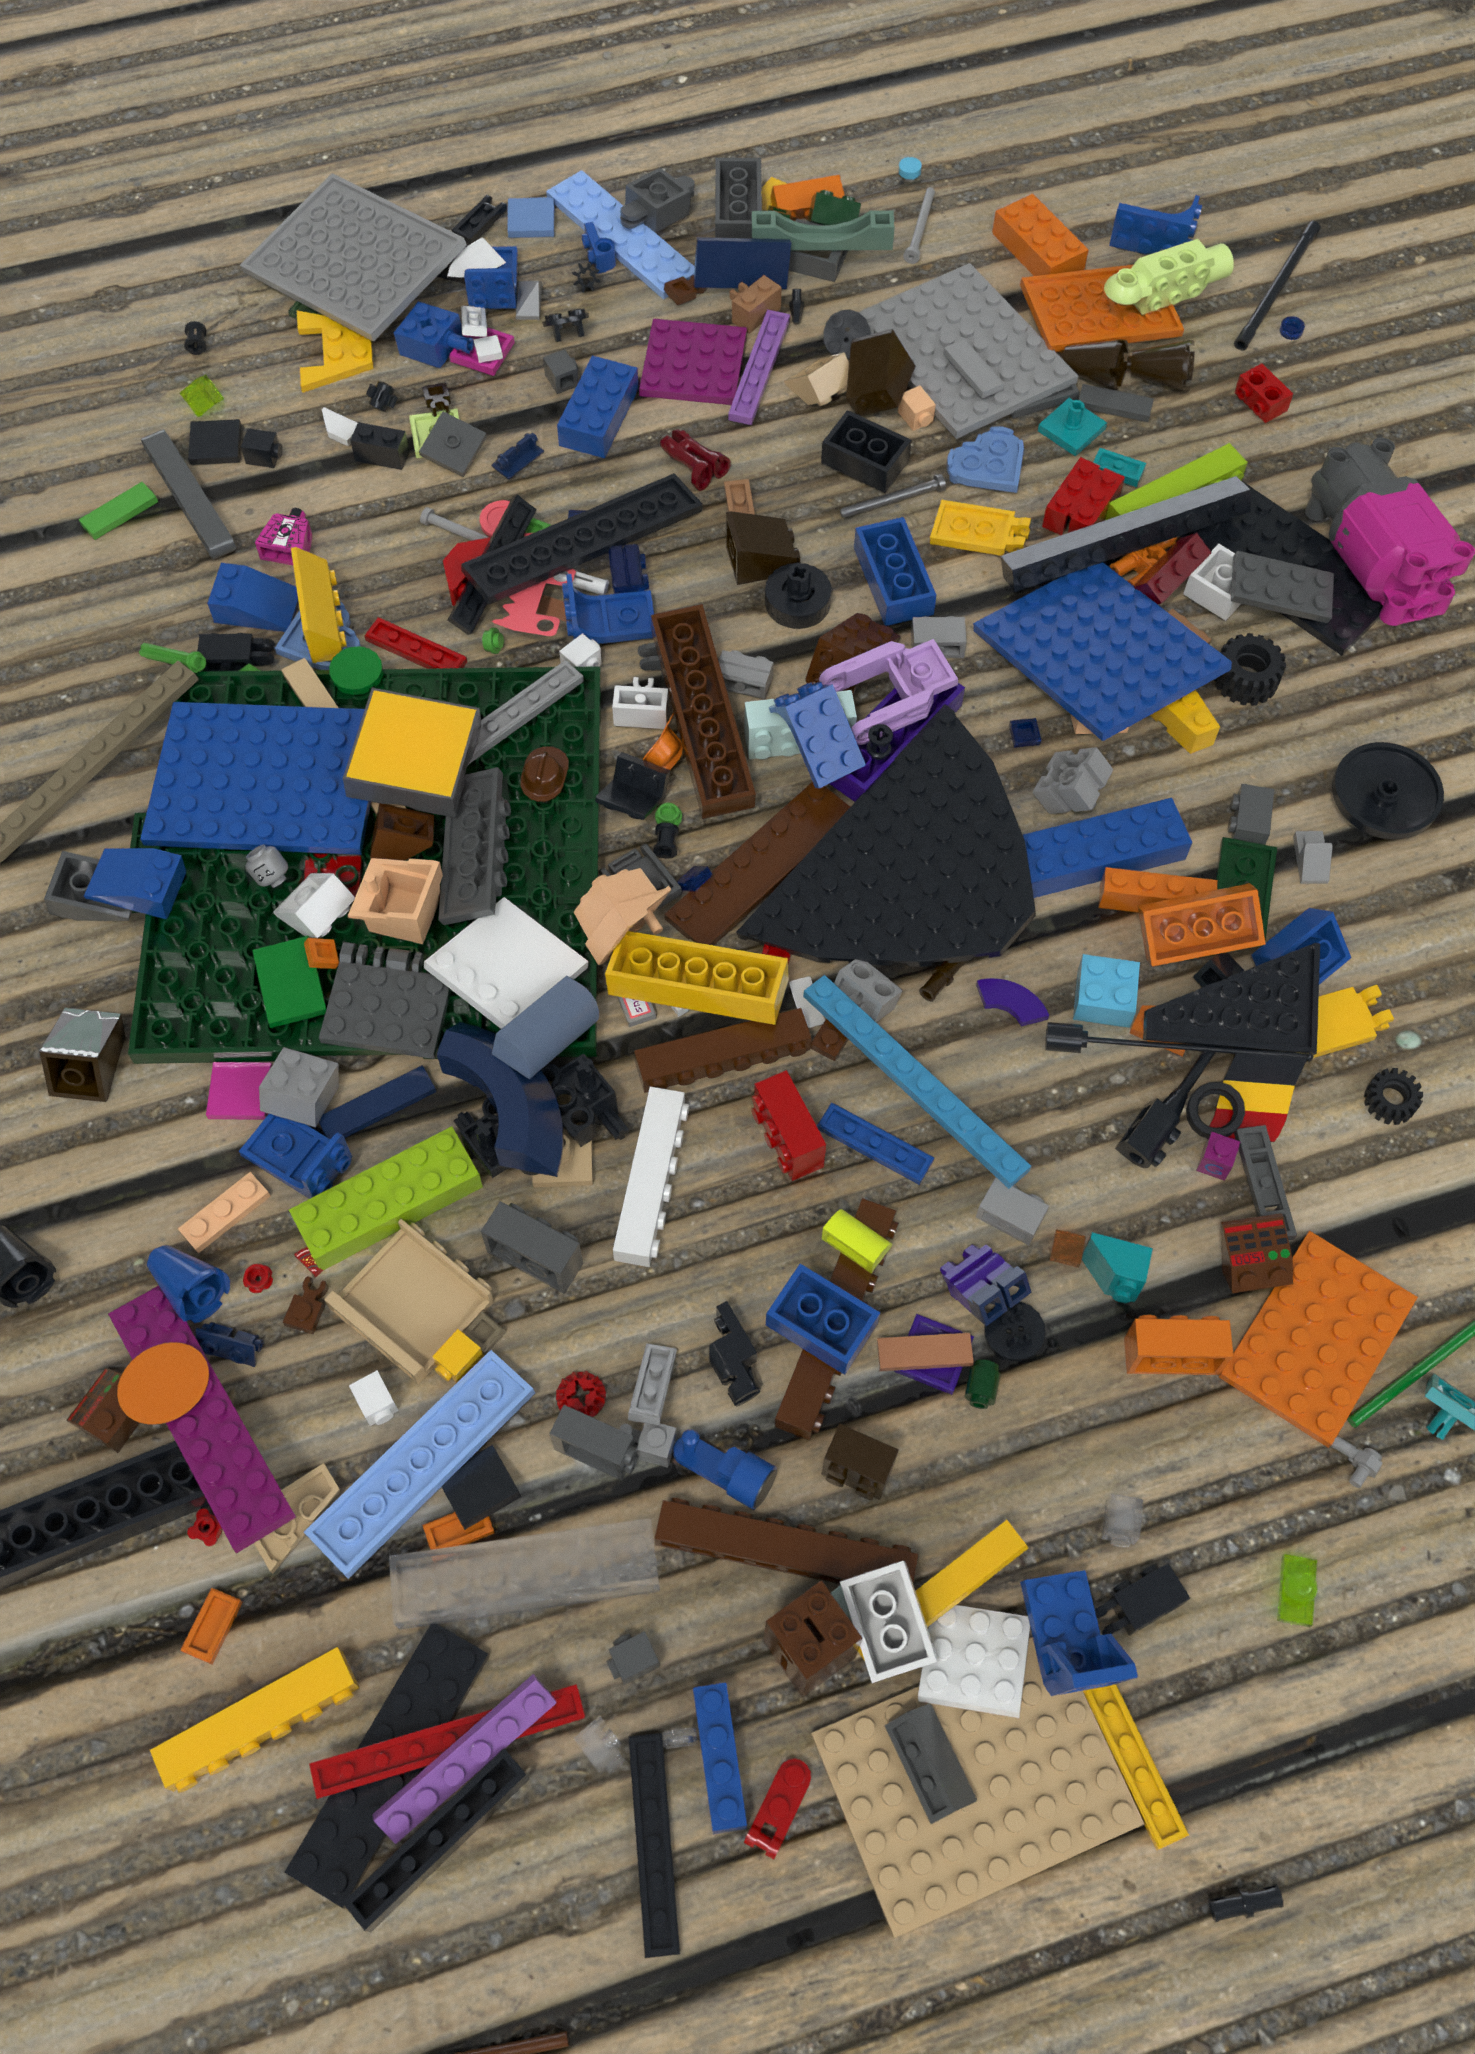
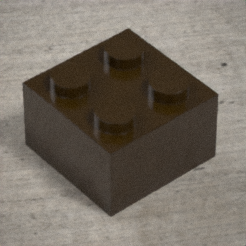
M839 1423L825 1455L821 1474L826 1476V1481L835 1486L843 1487L845 1484L856 1489L855 1493L867 1500L876 1498L880 1500L893 1470L899 1449Z

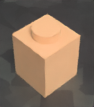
M919 385L904 392L898 406V413L914 431L934 422L936 404Z

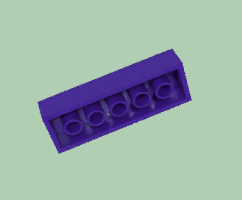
M958 683V685L934 695V701L928 717L893 731V738L890 743L891 752L888 757L882 760L873 759L867 753L868 743L858 745L866 766L829 784L856 802L944 704L949 706L955 713L962 707L965 687ZM894 688L870 713L901 701L902 699L897 690Z

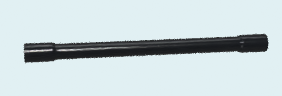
M1310 221L1305 227L1299 241L1268 291L1234 341L1236 349L1244 351L1249 346L1256 330L1308 246L1314 241L1320 231L1321 226L1317 221Z

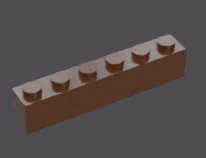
M802 1008L779 1013L775 1025L748 1021L634 1050L635 1064L643 1091L647 1093L650 1087L667 1089V1087L678 1084L685 1086L692 1084L697 1079L705 1077L717 1078L724 1072L732 1070L744 1071L750 1068L751 1065L759 1063L771 1064L779 1058L790 1055L792 1057L801 1056L811 1048V1035Z

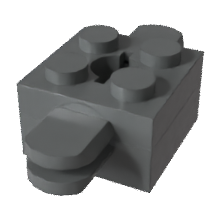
M660 167L628 183L625 192V206L620 208L621 224L626 228L633 229L644 223L656 233L690 214V199L694 197V180L688 176H681L675 179Z

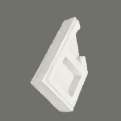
M324 407L322 413L328 437L349 447L357 422Z

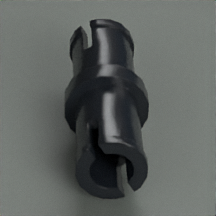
M1277 1884L1249 1891L1246 1888H1240L1236 1894L1208 1899L1210 1912L1215 1923L1243 1915L1247 1919L1254 1917L1256 1912L1284 1907L1281 1891Z

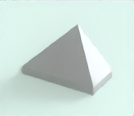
M519 281L516 320H540L541 281Z

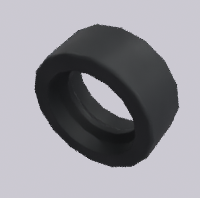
M1208 1082L1198 1087L1191 1095L1186 1107L1187 1121L1192 1130L1201 1137L1208 1139L1211 1132L1228 1137L1242 1124L1245 1115V1104L1240 1093L1231 1085L1222 1082ZM1210 1094L1224 1096L1233 1107L1231 1121L1221 1128L1207 1126L1198 1115L1200 1101Z

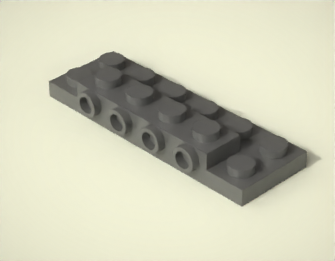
M498 767L466 774L464 778L465 785L456 816H446L442 864L443 877L441 880L439 921L443 925L495 915L496 897L501 896L502 887L507 886V877L503 871V864L508 862V852L504 847V840L510 837L509 828L505 821L506 817L511 815V808L509 802L502 797L503 773Z

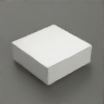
M497 335L473 339L479 363L503 359Z

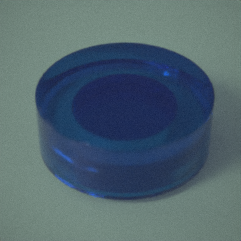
M1295 316L1286 317L1281 322L1279 332L1286 339H1299L1303 335L1305 323Z

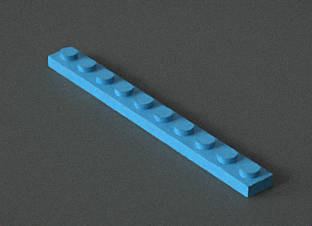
M824 975L804 990L803 997L1008 1189L1030 1172L1031 1165L829 978Z

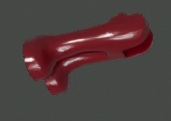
M673 430L672 438L665 435L660 440V446L667 455L691 470V484L698 491L705 490L709 486L712 475L720 479L727 474L731 462L727 456L721 452L711 451L699 444L685 430Z

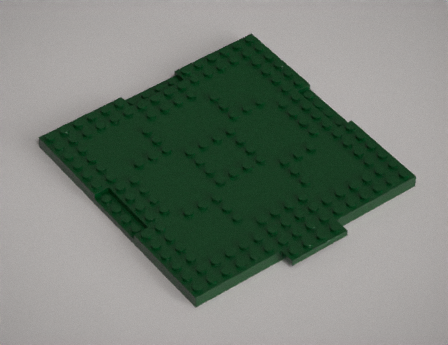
M600 666L574 667L583 675L584 681L471 762L467 766L465 775L496 767L503 773L502 797L509 802L511 808V815L507 816L505 821L509 828L510 837L504 840V847L508 852V862L503 864V871L507 877V886L502 887V895L496 897V903L505 897L588 961V968L574 980L583 985L592 994L597 1003L598 964L585 944L588 938L574 914L575 909L580 904L581 897L588 893L592 887V882L598 877L600 804L596 803L595 799L600 793L601 670ZM555 667L383 669L381 682L372 688L480 708V718L482 720ZM313 670L338 708H366L372 688L365 694H346L338 690V687L333 684L329 670ZM282 671L197 672L195 674L199 680L175 701L304 707L283 676ZM555 747L563 751L569 760L564 786L560 794L549 801L537 802L529 799L521 788V775L528 755L537 748ZM371 806L362 855L279 851L288 863V870L284 874L286 879L274 888L271 885L259 886L245 868L248 861L246 856L252 850L144 846L140 839L146 813L134 814L130 848H154L182 855L186 869L185 877L168 918L163 919L145 915L128 1055L134 1064L275 1062L283 1047L312 1056L403 1055L321 1043L319 1035L325 1014L270 1028L252 951L305 937L278 918L273 912L304 881L305 861L309 860V857L314 862V867L318 868L317 873H322V868H326V863L332 859V856L334 860H337V856H361L363 862L362 882L371 860V842L377 816ZM405 806L406 809L418 811V810H415V809L410 808V807H408V806ZM423 812L434 815L433 844L428 849L405 861L409 859L434 860L440 862L442 870L446 816ZM327 854V856L323 858H316L313 855ZM351 865L341 866L337 869L335 876L339 879L342 873L347 871L353 872L355 876L351 881L341 882L346 888L355 886L359 880L357 870ZM439 902L423 944L370 932L364 920L348 918V911L344 916L337 917L331 924V930L320 939H334L339 962L344 942L356 943L357 951L360 944L368 946V957L366 958L365 965L373 966L376 948L383 947L386 953L383 964L384 968H386V959L390 948L411 951L409 971H412V963L416 952L423 953L425 961L476 919L443 925L439 921ZM423 964L421 973L430 974L426 969H424ZM338 967L336 969L317 968L326 1008ZM451 990L437 1052L445 1031L459 1022L478 1026L495 1034L501 1028ZM597 1021L556 1057H579L582 1054H585L586 1057H597Z

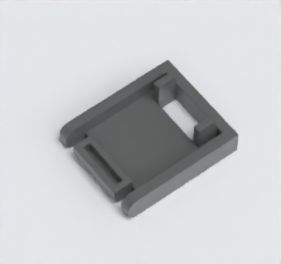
M644 843L640 846L641 852L645 856L644 858L635 848L609 863L608 868L612 875L624 869L630 871L641 868L657 891L669 886L671 891L656 909L658 910L681 896L682 888L649 846ZM605 868L599 870L600 876H611Z

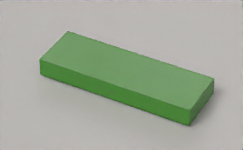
M140 482L79 519V522L90 536L96 540L156 504L158 500L156 495L143 482Z

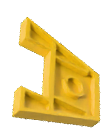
M297 311L299 335L322 333L324 366L300 367L302 393L374 369L372 340L327 316Z

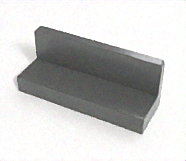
M931 1704L908 1711L884 1725L930 1824L938 1822L977 1801Z

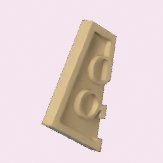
M324 1463L281 1490L296 1518L254 1543L272 1574L304 1538V1531L341 1494L340 1488Z

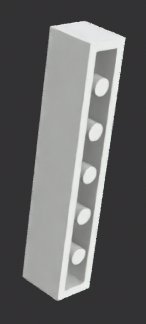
M655 1087L649 1088L613 1247L614 1261L650 1267L652 1257L657 1258L660 1240H657L656 1236L658 1229L663 1230L666 1212H662L663 1204L670 1201L672 1185L668 1184L669 1176L676 1173L678 1157H674L676 1147L681 1148L684 1131L680 1130L681 1121H687L689 1104L685 1103L684 1092Z

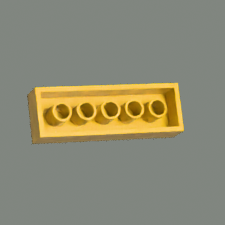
M627 931L613 950L605 972L608 995L775 1025L789 980L788 958Z

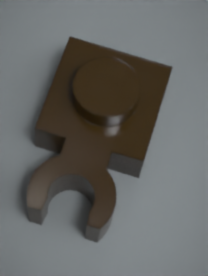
M446 382L422 386L426 406L431 408L432 415L434 417L437 416V411L445 410L446 413L450 414L449 404H451Z

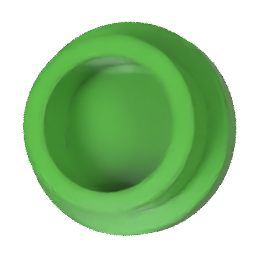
M496 627L484 631L482 636L484 650L492 654H498L500 649L503 648L504 637Z
M664 803L656 810L655 821L657 824L665 822L679 826L682 821V812L675 804Z

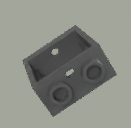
M800 219L796 220V222L807 225L824 226ZM791 250L789 271L835 282L849 250L832 251L829 259Z
M563 1405L549 1433L555 1451L622 1481L626 1472L629 1474L633 1472L638 1461L633 1435Z

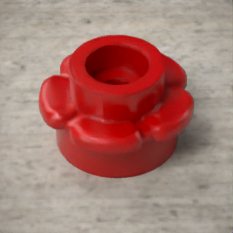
M262 1264L249 1266L243 1276L244 1286L248 1287L252 1293H261L264 1289H269L273 1283V1278L271 1277L273 1274L272 1270ZM261 1277V1280L256 1281V1278Z

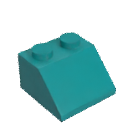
M1092 1232L1083 1250L1081 1260L1105 1295L1112 1296L1115 1301L1129 1303L1130 1301H1136L1146 1283L1153 1248Z

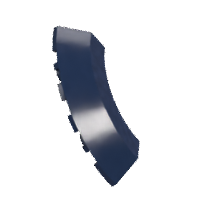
M462 1022L447 1029L437 1052L442 1073L462 1079L474 1087H479L494 1106L499 1120L498 1135L494 1147L499 1166L558 1177L564 1145L563 1123L556 1096L546 1076L540 1070L532 1078L528 1079L492 1055L496 1036L493 1032Z

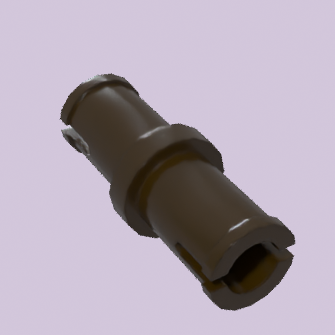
M944 961L940 966H936L932 970V976L920 988V995L925 1000L933 1002L942 989L953 982V976L966 961L954 963Z

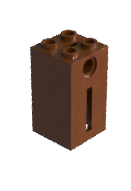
M822 1580L766 1620L764 1643L802 1698L854 1660L863 1639Z

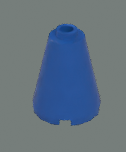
M169 1245L155 1248L149 1255L147 1261L149 1271L178 1317L184 1322L191 1320L193 1323H199L209 1318L223 1304L219 1300L224 1292L228 1295L230 1290V1279L223 1270Z

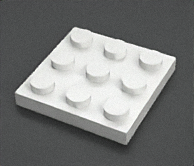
M959 1605L954 1606L928 1628L938 1662L922 1667L918 1701L1019 1718L1030 1635L1028 1616Z

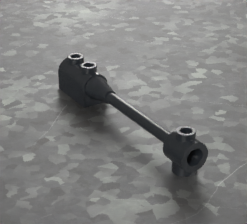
M1203 1051L1179 1087L1173 1090L1163 1102L1157 1098L1144 1105L1115 1149L1130 1162L1141 1168H1149L1150 1165L1157 1167L1166 1157V1153L1161 1150L1165 1143L1172 1145L1180 1136L1181 1131L1176 1127L1180 1122L1179 1118L1188 1098V1093L1216 1052Z

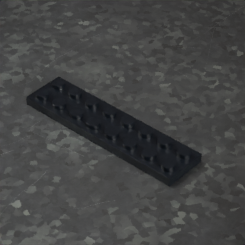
M432 1621L357 1749L453 1721L490 1657L489 1653ZM426 1766L329 1795L284 1873L345 1909L346 1907L342 1902L357 1889L387 1836L374 1822L372 1814L422 1772Z

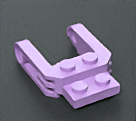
M934 639L911 649L905 648L904 644L890 641L834 665L820 675L819 681L823 685L833 684L835 691L839 692L881 673H889V678L902 700L870 713L869 717L858 721L851 727L858 745L869 742L868 732L874 725H887L893 732L928 717L934 701V695L958 685L956 674Z

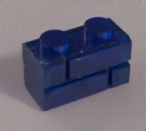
M630 544L624 547H610L608 554L613 593L648 590V574L642 573V570L646 569L645 554H640L639 545Z

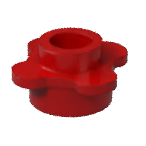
M200 1509L196 1513L197 1519L194 1525L188 1528L187 1534L190 1539H199L206 1546L210 1547L217 1543L222 1533V1528L216 1516L210 1514L207 1509ZM205 1525L210 1526L208 1530H204Z

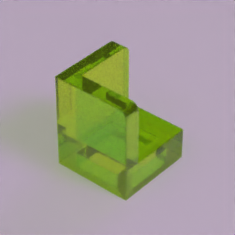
M206 374L195 379L179 393L198 417L224 400V397Z

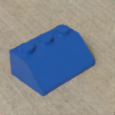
M1314 908L1305 910L1267 941L1266 945L1261 946L1251 954L1255 965L1258 966L1313 943H1320L1319 985L1352 958L1334 913Z

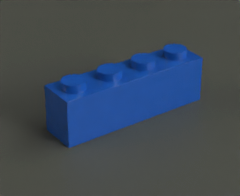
M727 1683L694 1687L693 1694L713 1835L747 1829Z

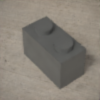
M1241 784L1238 794L1233 793L1230 809L1234 810V816L1230 817L1228 823V832L1232 833V839L1266 844L1271 830L1274 789Z

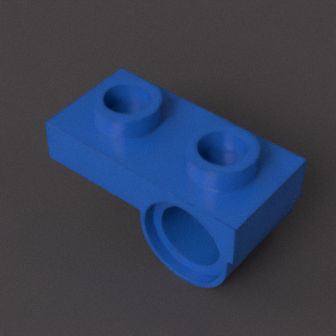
M593 222L584 223L585 234H582L581 237L584 249L588 248L589 262H591V265L594 264L595 269H599L597 274L612 270L616 265L615 244L613 240L599 238Z

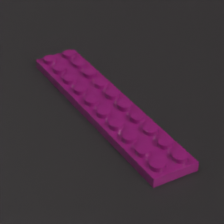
M159 1285L108 1313L132 1360L153 1346L170 1342L190 1345L196 1348L206 1359L209 1368V1380L203 1396L190 1411L166 1424L235 1553L237 1554L296 1518L189 1325L178 1317Z

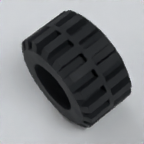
M1247 633L1246 636L1242 634L1236 635L1235 639L1230 638L1223 645L1220 653L1232 661L1230 671L1213 680L1216 681L1215 686L1217 690H1222L1221 695L1230 697L1229 701L1231 702L1239 701L1240 705L1245 706L1247 703H1250L1251 706L1257 705L1258 701L1264 703L1268 700V697H1273L1286 668V663L1284 662L1285 655L1280 653L1281 648L1279 645H1273V640H1266L1263 638V635L1258 634L1257 637L1253 636V633ZM1242 667L1252 668V669H1254L1256 672L1247 671V670L1243 669Z

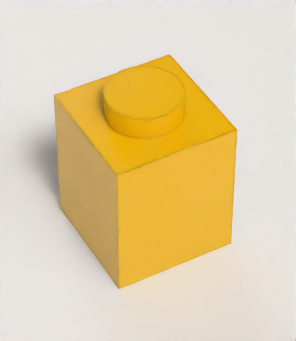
M457 1329L432 1356L437 1366L434 1370L447 1382L453 1379L457 1383L484 1357L481 1347Z

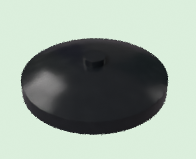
M1368 743L1351 750L1339 763L1332 780L1333 797L1342 815L1361 831L1384 839H1406L1424 832L1435 821L1444 802L1443 784L1435 768L1417 752L1394 743Z

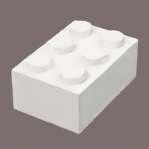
M905 1561L840 1582L853 1625L863 1638L860 1647L872 1683L938 1662Z

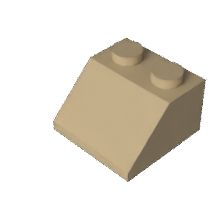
M844 352L819 358L784 382L806 404L818 403L819 406H822L832 400L831 396L837 393L838 395L847 391L849 361Z

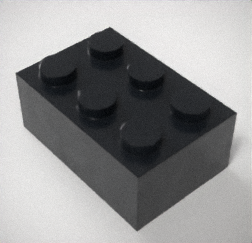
M847 410L822 442L821 463L886 493L909 462L912 440Z

